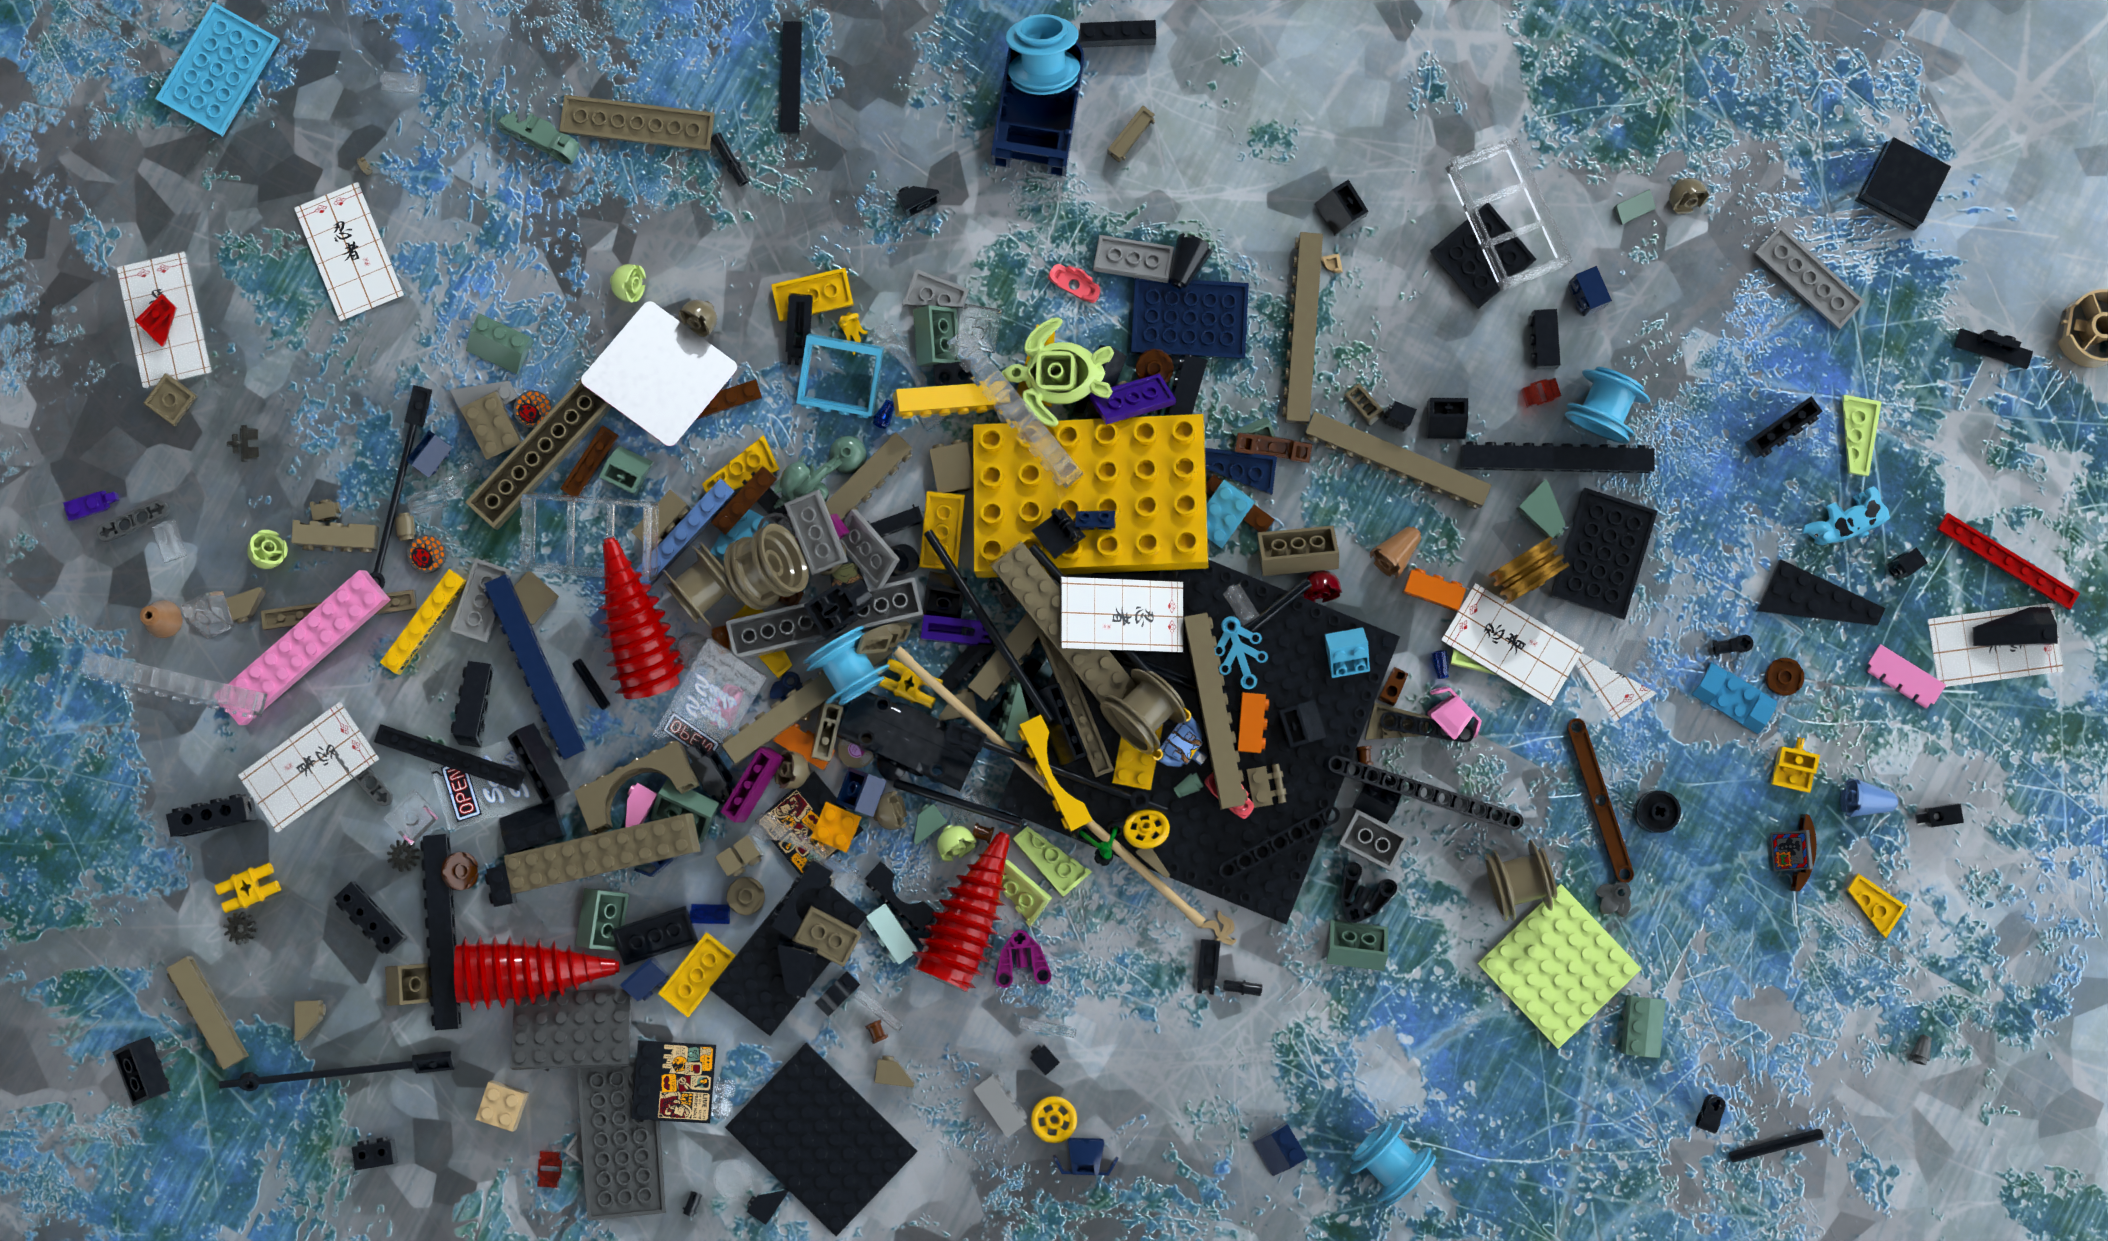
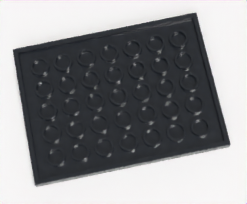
M807 1042L725 1126L835 1236L857 1216L918 1152L901 1133Z

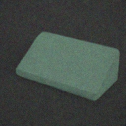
M1650 189L1614 207L1621 224L1656 209Z
M1267 417L1232 431L1235 440L1237 439L1238 432L1276 437L1271 422Z

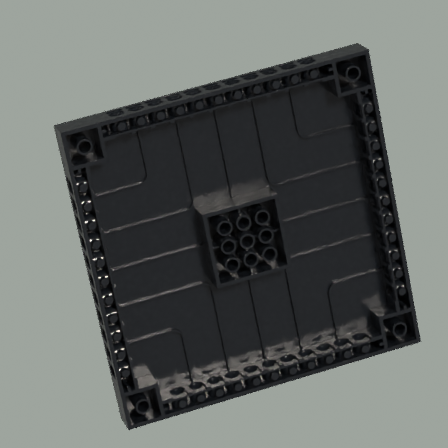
M1209 559V568L1178 570L1175 581L1183 582V618L1207 613L1208 617H1211L1213 621L1211 634L1216 637L1217 645L1223 634L1221 624L1226 617H1236L1240 621L1241 627H1243L1288 592ZM1160 570L1092 573L1091 578L1157 581ZM1165 571L1162 577L1164 580L1170 581L1173 579V574L1170 571ZM1301 596L1253 632L1261 634L1262 641L1259 644H1252L1248 638L1241 641L1258 651H1265L1268 654V660L1260 663L1256 658L1244 653L1251 674L1257 678L1256 687L1253 689L1242 687L1241 678L1243 673L1237 655L1231 665V672L1223 675L1225 685L1222 686V689L1228 692L1226 710L1227 713H1231L1232 724L1229 725L1231 732L1234 731L1236 743H1233L1235 751H1237L1241 693L1266 694V699H1269L1268 711L1264 713V718L1267 719V730H1263L1262 737L1266 738L1265 750L1261 749L1260 754L1238 752L1240 762H1237L1238 770H1242L1244 781L1241 784L1248 792V798L1252 801L1246 770L1266 766L1267 774L1273 773L1272 765L1279 764L1280 771H1283L1284 776L1282 777L1283 787L1286 788L1287 792L1285 794L1286 802L1279 803L1278 797L1274 796L1272 797L1273 805L1254 808L1245 819L1234 814L1229 808L1220 810L1218 798L1210 792L1204 783L1207 776L1213 773L1198 694L1194 690L1167 680L1165 681L1178 693L1200 727L1203 735L1201 740L1203 744L1199 750L1207 755L1202 765H1199L1193 759L1187 765L1184 764L1181 767L1166 766L1156 760L1151 790L1112 783L1121 736L1106 720L1099 702L1077 675L1076 677L1114 770L1095 778L1087 756L1059 766L1049 739L1047 741L1048 763L1129 793L1144 791L1149 796V800L1168 807L1164 815L1170 825L1169 835L1162 844L1152 849L1170 874L1169 878L1286 925L1324 829L1231 879L1222 878L1219 875L1218 867L1224 861L1321 809L1334 806L1345 777L1328 772L1323 766V761L1329 755L1342 756L1352 760L1400 639V636ZM1230 622L1228 628L1233 630L1235 625ZM1184 623L1183 652L1135 651L1145 661L1194 679ZM1363 627L1368 641L1370 671L1332 678L1326 651L1325 634ZM1254 635L1253 641L1258 642L1259 636ZM1231 637L1225 645V654L1219 656L1221 664L1224 663L1233 645ZM1217 647V654H1221L1223 651L1222 648ZM1109 650L1116 660L1120 652H1122L1121 650ZM1260 653L1259 659L1263 661L1265 659V655L1263 653ZM1119 663L1132 679L1131 671L1135 668ZM1224 665L1222 671L1227 673L1229 668ZM1053 672L1047 687L1057 684ZM1248 678L1246 680L1247 684L1252 685L1253 679ZM1315 700L1326 737L1289 749L1278 711ZM1036 711L1034 717L1039 716L1038 711ZM1169 718L1163 723L1160 747L1178 724ZM1023 744L1020 753L1029 756L1026 750L1029 747L1028 744ZM1333 759L1331 761V767L1335 769L1338 765V762L1336 759ZM1015 763L998 808L1071 838L1069 828L1065 829L1061 822V818H1063L1061 812H1057L1053 806L1052 801L1055 800L1054 797L1048 794L1044 788ZM1052 773L1058 784L1069 795L1083 802L1091 818L1110 835L1108 821L1112 818H1121L1125 822L1130 814L1137 811L1131 807L1128 800ZM1197 773L1204 786L1200 788V791L1179 798L1174 791V787L1188 775ZM1269 779L1270 791L1276 790L1274 779ZM1137 797L1136 803L1141 804L1143 801L1142 798ZM1331 809L1326 812L1325 816L1327 819H1329ZM1149 816L1140 817L1141 821L1149 820ZM1316 819L1309 820V828L1312 830L1317 829L1318 821ZM1159 820L1154 822L1156 827L1161 825ZM1132 824L1131 829L1137 830V824ZM1294 828L1291 831L1294 839H1298L1301 836V831L1298 828ZM1088 829V836L1094 839L1097 843L1103 842L1091 830ZM1155 832L1152 838H1157L1159 834ZM1123 833L1115 836L1114 839L1149 870L1157 872L1136 854L1135 851L1140 848L1131 845L1125 839ZM1140 835L1136 837V839L1141 841L1144 839ZM1281 837L1275 838V847H1283L1284 840ZM1083 838V839H1081V840H1078V841H1080V842H1083V843H1085V844H1088V845H1090V846L1095 847L1092 843H1090V842H1089L1088 840H1086L1085 838ZM1260 846L1257 849V855L1261 858L1266 856L1267 849ZM1112 850L1113 855L1120 857ZM1243 855L1240 857L1239 862L1241 866L1246 867L1249 865L1250 859L1248 856ZM1227 864L1223 866L1222 872L1225 876H1229L1232 874L1233 869Z

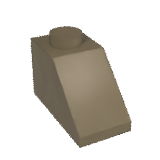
M257 587L223 599L230 621L237 622V624L248 622V618L255 615L266 593L265 588Z
M969 689L959 690L958 694L954 696L977 715L974 692H969ZM947 704L938 718L939 721H947L964 717L950 704Z
M323 1000L295 1001V1041L305 1039L323 1020V1016L326 1014V1006L323 1004Z
M883 1055L882 1058H878L875 1083L914 1087L915 1082L900 1062L894 1060V1056Z

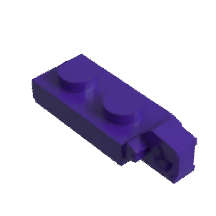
M98 491L64 502L68 521H75L106 511L110 508V503L119 501V496L115 492L106 494V491Z

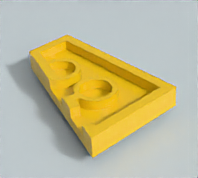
M1856 873L1846 889L1883 938H1887L1907 906L1859 873Z

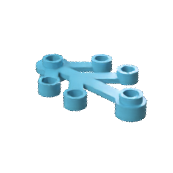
M1226 617L1221 624L1223 634L1217 645L1223 651L1221 654H1217L1216 647L1214 648L1215 654L1219 656L1225 654V645L1230 637L1233 645L1224 663L1219 667V671L1223 675L1229 674L1232 670L1231 665L1237 655L1243 673L1241 685L1245 689H1253L1257 685V678L1251 674L1244 653L1256 658L1260 663L1268 660V654L1265 651H1258L1242 643L1239 635L1250 639L1252 644H1259L1262 641V636L1260 633H1253L1241 627V623L1236 617ZM1230 622L1235 625L1233 630L1228 628ZM1254 635L1259 636L1258 642L1253 641ZM1260 653H1263L1265 655V659L1263 661L1259 659ZM1224 665L1229 668L1227 673L1222 671ZM1248 678L1253 679L1252 685L1247 684L1246 680Z

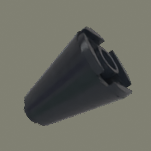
M1182 233L1177 238L1169 278L1171 285L1177 289L1186 288L1213 252V248H1208L1209 243L1194 235H1190L1188 238L1184 237L1185 234Z

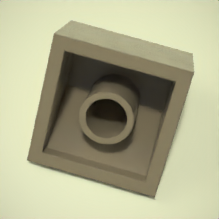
M428 963L385 967L387 1006L430 1002V996L433 993L432 987L429 986L431 968L428 967Z

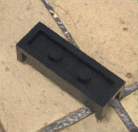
M913 504V508L873 523L867 522L883 538L924 523V519L919 506L915 507Z

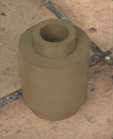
M410 513L398 514V517L394 519L396 536L399 537V541L414 540V535H416L414 516H410Z

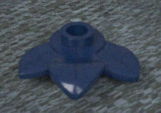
M792 671L783 674L781 680L772 685L770 698H781L783 702L787 699L786 695L792 690L796 689L798 691L803 688L799 675ZM791 677L794 678V683L789 685L787 680Z

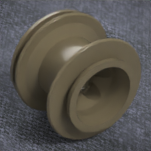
M700 542L699 545L701 547L699 549L692 546L698 561L675 580L672 579L666 570H663V573L671 581V583H664L663 585L696 624L699 623L697 620L701 617L711 627V624L703 616L708 609L725 595L733 597L738 603H740V600L728 581L724 567L706 546Z
M1133 669L1131 677L1137 686L1123 700L1107 695L1105 701L1100 704V708L1106 720L1122 738L1137 750L1150 755L1154 750L1160 748V742L1155 731L1168 718L1177 723L1186 722V714L1183 710L1184 703L1178 693L1162 677L1149 670L1145 672L1140 669Z
M1531 839L1528 841L1529 855L1502 862L1495 849L1491 852L1492 856L1489 853L1484 854L1489 883L1503 921H1508V916L1512 921L1516 920L1515 905L1542 898L1547 909L1552 911V898H1557L1556 883L1547 854L1543 847L1537 849L1534 841Z

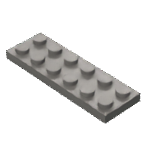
M1781 225L1754 253L1758 259L1837 330L1841 329L1865 303L1859 295Z

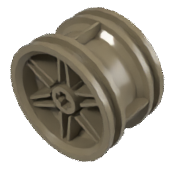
M769 524L757 530L753 537H742L730 543L725 550L724 566L728 581L736 595L750 608L762 610L776 603L780 596L790 597L804 590L807 586L809 569L801 546L791 532L779 524Z

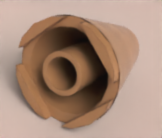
M1408 526L1370 551V558H1375V566L1389 577L1395 575V579H1397L1404 571L1421 541L1420 531L1415 527Z
M167 600L156 601L144 607L140 612V619L146 630L157 638H168L175 635L183 623L180 608L175 603Z

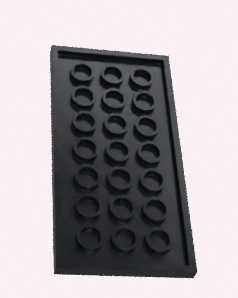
M828 883L825 884L823 889L811 888L804 891L796 902V910L802 920L811 905L855 929L859 928L868 915ZM791 887V888L787 891L788 894L791 893V891L793 890V887ZM781 900L709 987L712 992L769 1036L773 1034L801 999L794 998L786 993L778 954L780 939L794 942L792 940L794 935L792 938H789L771 927L772 920L770 918L775 910L779 911L782 907ZM819 954L816 955L808 989L831 962Z

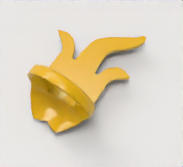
M848 312L846 315H842L837 323L849 341H851L852 336L855 342H861L859 331L864 335L869 333V331L862 329L858 320V313Z

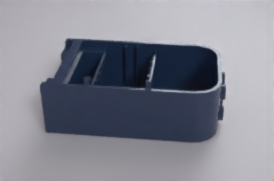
M1077 41L1065 51L1074 55L1080 62L1078 80L1070 88L1048 95L1029 94L1017 89L1012 84L1008 74L1009 64L1021 53L1009 47L991 150L992 165L1010 168L1012 159L1046 164L1047 174L1066 177L1084 71V51Z

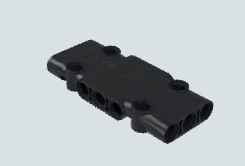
M869 691L853 699L837 732V737L857 745L862 751H871L880 760L916 776L923 777L924 775L934 783L940 782L959 792L978 754L977 751L944 740L948 727L943 721H939V719L906 704L891 702L888 697L878 696ZM885 704L887 709L880 710L877 706ZM868 737L871 739V742L866 744L861 739ZM939 769L942 774L934 775L932 770Z

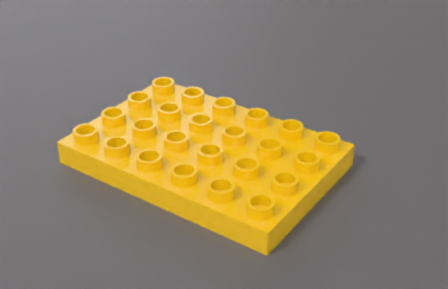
M1203 414L1131 417L1107 425L1102 419L1058 421V425L1055 427L1047 426L1041 422L973 425L974 572L977 578L998 577L989 565L1018 541H1022L1028 549L1036 544L1063 574L1209 568L1205 426ZM1054 508H1063L1074 522H1076V511H1115L1116 528H1112V530H1098V527H1094V530H1083L1082 532L1086 537L1056 559L1051 556L1032 532L1034 528L1052 516L1051 511Z

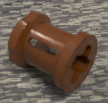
M1372 746L1356 748L1358 762L1374 765V762L1371 761Z
M976 822L972 835L974 838L987 841L989 844L995 827H984Z
M881 1019L865 1026L873 1039L871 1041L872 1044L888 1038V1034H885L881 1026Z

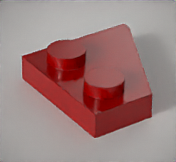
M161 294L134 321L161 347H164L177 307L164 294Z

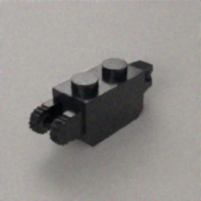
M695 741L687 749L692 760L689 765L700 780L703 790L710 797L714 795L722 805H725L732 793L729 784L732 782L733 777L717 751H707L705 746L702 745L703 743Z

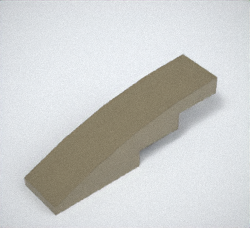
M898 622L874 628L862 635L856 653L887 652L888 647H896L898 642H906L912 625L908 622Z

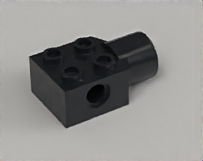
M858 579L845 588L838 584L834 585L805 603L804 608L824 640H827L857 621V612L874 602V599L863 581Z

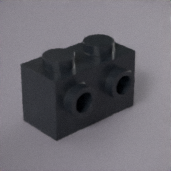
M506 865L486 869L485 881L487 885H490L491 890L489 893L490 903L494 904V907L517 903L516 893L511 894Z
M387 1136L376 1138L377 1142L369 1143V1140L358 1141L357 1145L352 1147L355 1171L397 1163L395 1139L389 1140Z

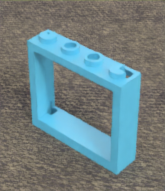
M808 334L806 336L796 403L808 409H812V406L820 407L819 410L824 412L837 410L838 414L841 415L854 413L859 418L872 417L884 347ZM813 345L876 356L868 407L805 396Z

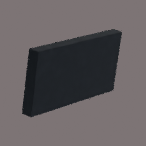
M687 906L612 929V934L624 966L698 943V937Z

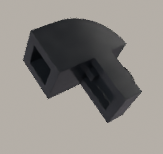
M846 971L815 1004L829 1017L860 984Z

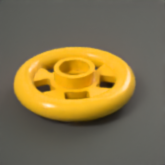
M1153 809L1133 812L1127 817L1123 827L1125 839L1131 845L1141 849L1159 846L1166 840L1170 831V825L1166 816ZM1149 816V820L1141 821L1140 817ZM1157 820H1159L1161 823V825L1158 827H1156L1154 823ZM1132 824H1137V830L1131 829ZM1157 832L1159 836L1153 839L1152 836ZM1137 835L1144 838L1143 841L1136 839Z
M1058 1096L1046 1097L1035 1105L1031 1114V1126L1034 1133L1041 1140L1048 1143H1060L1067 1140L1074 1133L1077 1126V1114L1073 1105L1066 1099ZM1051 1104L1053 1110L1045 1113L1043 1108ZM1061 1106L1067 1110L1064 1116L1058 1111ZM1052 1116H1056L1058 1118V1121L1056 1123H1052L1050 1121V1118ZM1044 1117L1045 1126L1039 1125V1118ZM1064 1120L1069 1122L1066 1130L1061 1128ZM1048 1129L1057 1130L1056 1135H1049Z

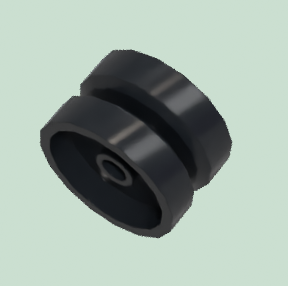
M1656 790L1644 793L1637 799L1633 815L1641 829L1649 833H1664L1672 830L1678 824L1681 817V807L1678 800L1672 794ZM1655 808L1659 810L1658 815H1655V811H1657Z

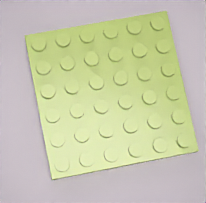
M1562 884L1556 887L1557 898H1552V911L1547 909L1542 900L1477 962L1481 969L1557 1049L1641 970L1638 964Z

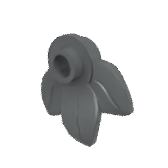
M1617 882L1614 885L1606 883L1596 890V894L1603 898L1600 904L1602 914H1610L1617 911L1621 917H1625L1631 909L1629 899L1631 889L1627 883ZM1619 889H1623L1625 892L1624 894L1619 895L1617 891Z

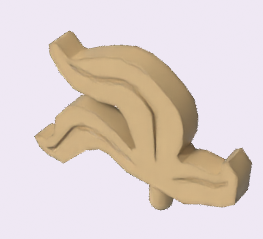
M1221 911L1217 913V919L1223 924L1221 931L1218 923L1213 920L1202 923L1200 926L1201 928L1214 929L1217 936L1215 940H1221L1222 943L1233 945L1236 942V939L1232 940L1228 937L1234 931V922L1232 919L1221 915Z

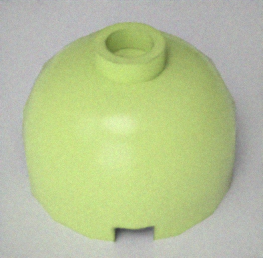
M624 264L618 267L610 278L614 295L626 302L633 303V301H639L645 290V285H642V278L646 279L644 269L641 266Z
M271 530L258 531L249 540L247 546L248 558L258 568L273 569L280 565L287 556L288 547L286 541H282L278 537L279 534Z
M949 825L940 834L937 840V849L942 860L950 862L954 861L952 857L959 855L958 857L962 858L975 848L974 843H977V841L965 827Z

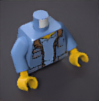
M1183 708L1186 714V722L1178 723L1160 749L1156 750V754L1154 756L1149 755L1150 758L1158 760L1166 766L1175 767L1187 765L1191 759L1199 765H1202L1207 755L1199 750L1203 744L1201 741L1203 738L1198 723L1186 708Z

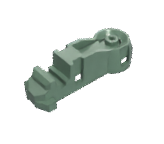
M513 110L497 121V128L503 134L519 139L549 154L563 164L572 165L578 155L580 145L576 140L564 133L558 132L550 122L538 118L532 113L528 115L525 121L521 120L519 123L517 112Z

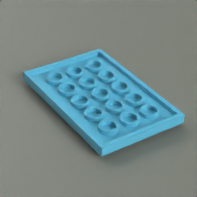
M213 2L155 99L223 137L280 42V39Z

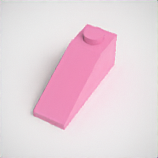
M640 783L630 787L627 793L629 797L627 799L625 828L643 824L656 802L658 793Z

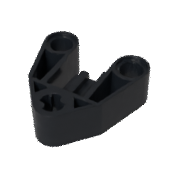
M1356 862L1345 864L1339 895L1344 917L1348 922L1358 923L1377 914L1397 892L1395 881L1383 879L1379 882L1375 892H1373L1366 909L1363 907L1371 892L1366 887L1360 886L1354 901L1351 902L1350 900L1362 875V867ZM1351 865L1357 868L1355 876H1350L1348 873V868ZM1386 882L1392 885V890L1389 893H1385L1383 890V885ZM1356 909L1358 917H1353L1354 920H1352L1349 912Z

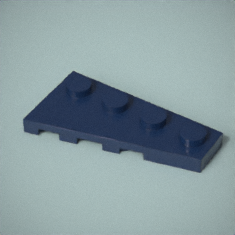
M1205 448L1206 470L1270 495L1273 494L1277 456Z

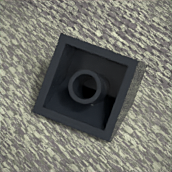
M930 571L926 584L923 615L961 619L964 596L949 574Z

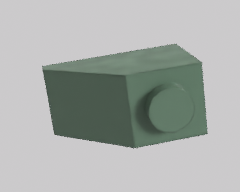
M928 803L919 809L921 813L918 815L914 837L916 845L948 823L935 804L930 805Z

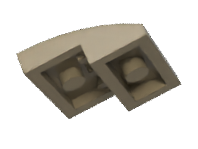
M530 570L514 585L524 611L533 625L559 597Z

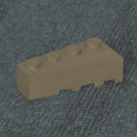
M293 520L291 543L302 547V550L306 551L322 548L321 551L333 552V548L341 549V552H352L353 549H360L361 553H372V550H378L379 527L350 523L344 526L342 523L335 522L325 525V523L310 521L309 524L300 522V520Z

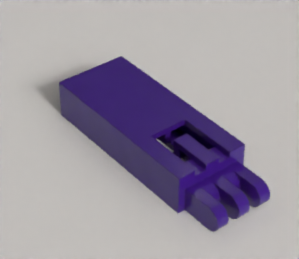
M924 615L921 639L924 641L979 646V643L992 644V640L984 639L985 636H990L979 620ZM962 627L975 628L974 631L966 630V635H961Z

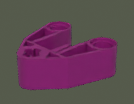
M1019 929L1013 932L1001 950L996 973V984L1001 988H1007L1013 982L1011 949H1015L1017 968L1028 967L1027 948L1031 947L1032 967L1036 982L1047 984L1051 980L1052 974L1040 945L1024 930ZM1018 933H1023L1022 936L1025 935L1026 937L1022 944H1018V941L1014 939V937L1018 936ZM1040 970H1045L1049 974L1045 981H1041L1037 977ZM1003 973L1010 977V981L1007 984L999 982V976Z

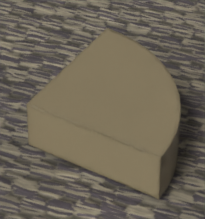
M364 157L356 160L361 170L367 176L373 173Z

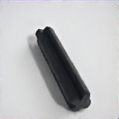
M582 659L574 661L572 663L573 667L602 710L608 708L610 702Z

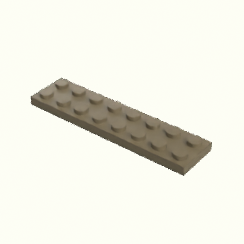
M564 95L559 132L570 135L710 151L715 113Z

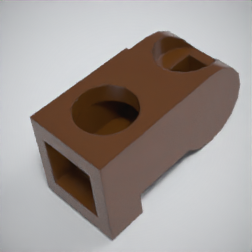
M1394 666L1377 699L1393 707L1398 700L1408 673Z

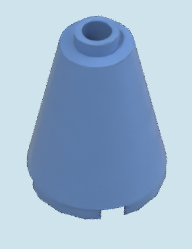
M1849 778L1844 783V785H1847L1846 789L1841 791V809L1846 811L1847 814L1845 815L1849 817L1892 812L1898 806V798L1895 793L1855 778Z

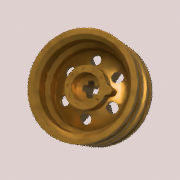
M1551 536L1488 575L1490 578H1495L1496 582L1493 583L1495 587L1503 585L1504 588L1500 591V595H1506V604H1509L1530 590H1535L1546 583V580L1570 566L1568 562L1564 564L1561 560L1564 558L1563 554L1555 556L1554 552L1558 549V546H1552L1550 541L1553 538Z

